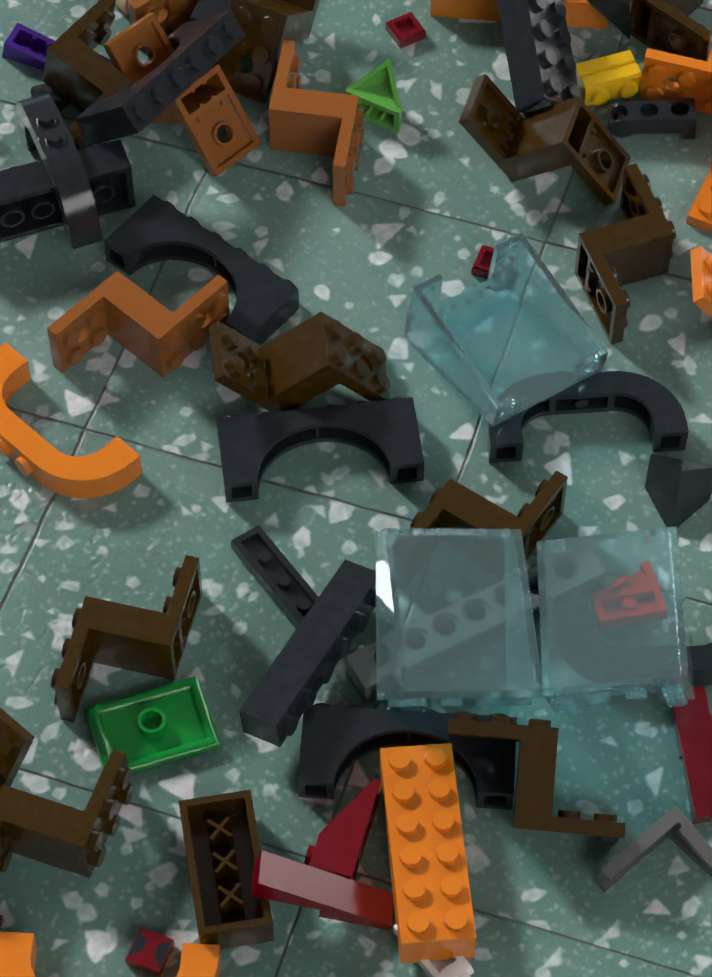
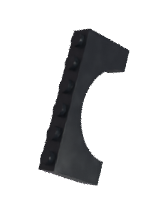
M231 9L182 24L168 37L175 50L169 58L139 81L108 98L93 103L82 112L75 121L90 145L139 133L246 35Z
M155 195L104 240L106 260L129 276L146 265L168 260L192 262L220 275L228 281V285L236 297L235 306L224 321L225 325L235 329L250 340L257 342L260 346L299 309V289L292 281L276 275L267 265L253 260L241 248H235L218 233L204 228L195 218L186 216L178 211L172 203L163 201Z
M394 397L389 400L360 401L345 405L329 404L324 407L295 408L290 411L281 412L265 411L253 415H230L225 418L216 419L226 503L259 499L261 479L268 467L277 458L294 448L317 442L343 443L366 451L384 467L391 484L424 481V458L413 397Z
M316 703L303 713L298 770V797L334 799L337 784L344 772L358 759L373 751L380 750V748L451 743L454 763L465 773L473 786L476 808L512 810L516 742L448 736L449 718L456 719L457 712L438 713L432 709L403 711L397 707L369 709L362 705L334 707L326 703ZM502 713L478 715V721L492 722L493 715H507Z

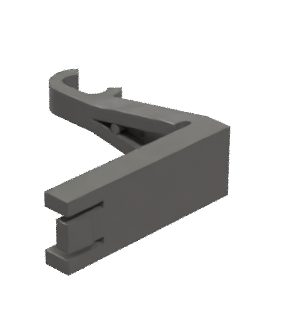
M674 806L600 869L595 883L604 892L607 891L670 836H674L673 842L712 877V847L685 815Z

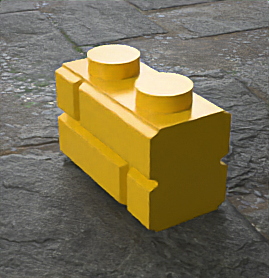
M631 50L576 63V77L581 91V99L587 106L593 104L600 106L608 102V100L620 97L627 99L639 93L642 72L638 64L635 63Z

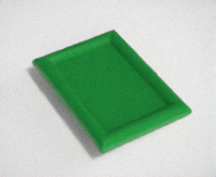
M198 675L84 708L102 769H104L112 749L126 753L128 768L131 769L132 775L222 748Z

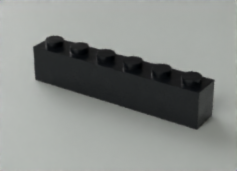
M346 559L343 561L239 710L244 733L278 747H281L287 736L294 734L304 711L309 710L313 706L321 686L330 681L338 661L347 656L355 636L364 631L372 611L381 606L385 597V589L383 588L380 572Z

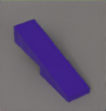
M17 23L4 43L2 58L44 71L47 48L55 40ZM102 56L105 60H107L109 63L113 65L111 59Z

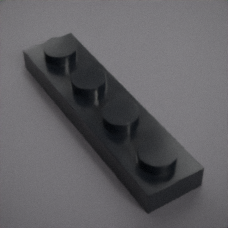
M260 525L232 539L231 549L297 628L318 599V595Z

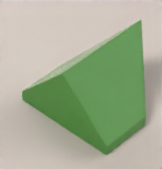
M389 58L348 87L345 94L359 96V108L364 109L365 120L400 133L402 130V107Z

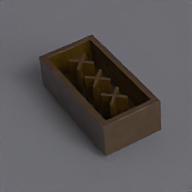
M251 789L178 801L199 943L220 945V949L274 941L273 920L269 900L251 896L254 863L261 852Z

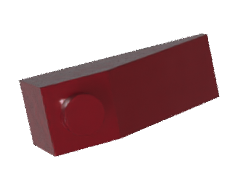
M373 779L319 833L315 846L309 845L304 864L355 881L381 797L380 780Z

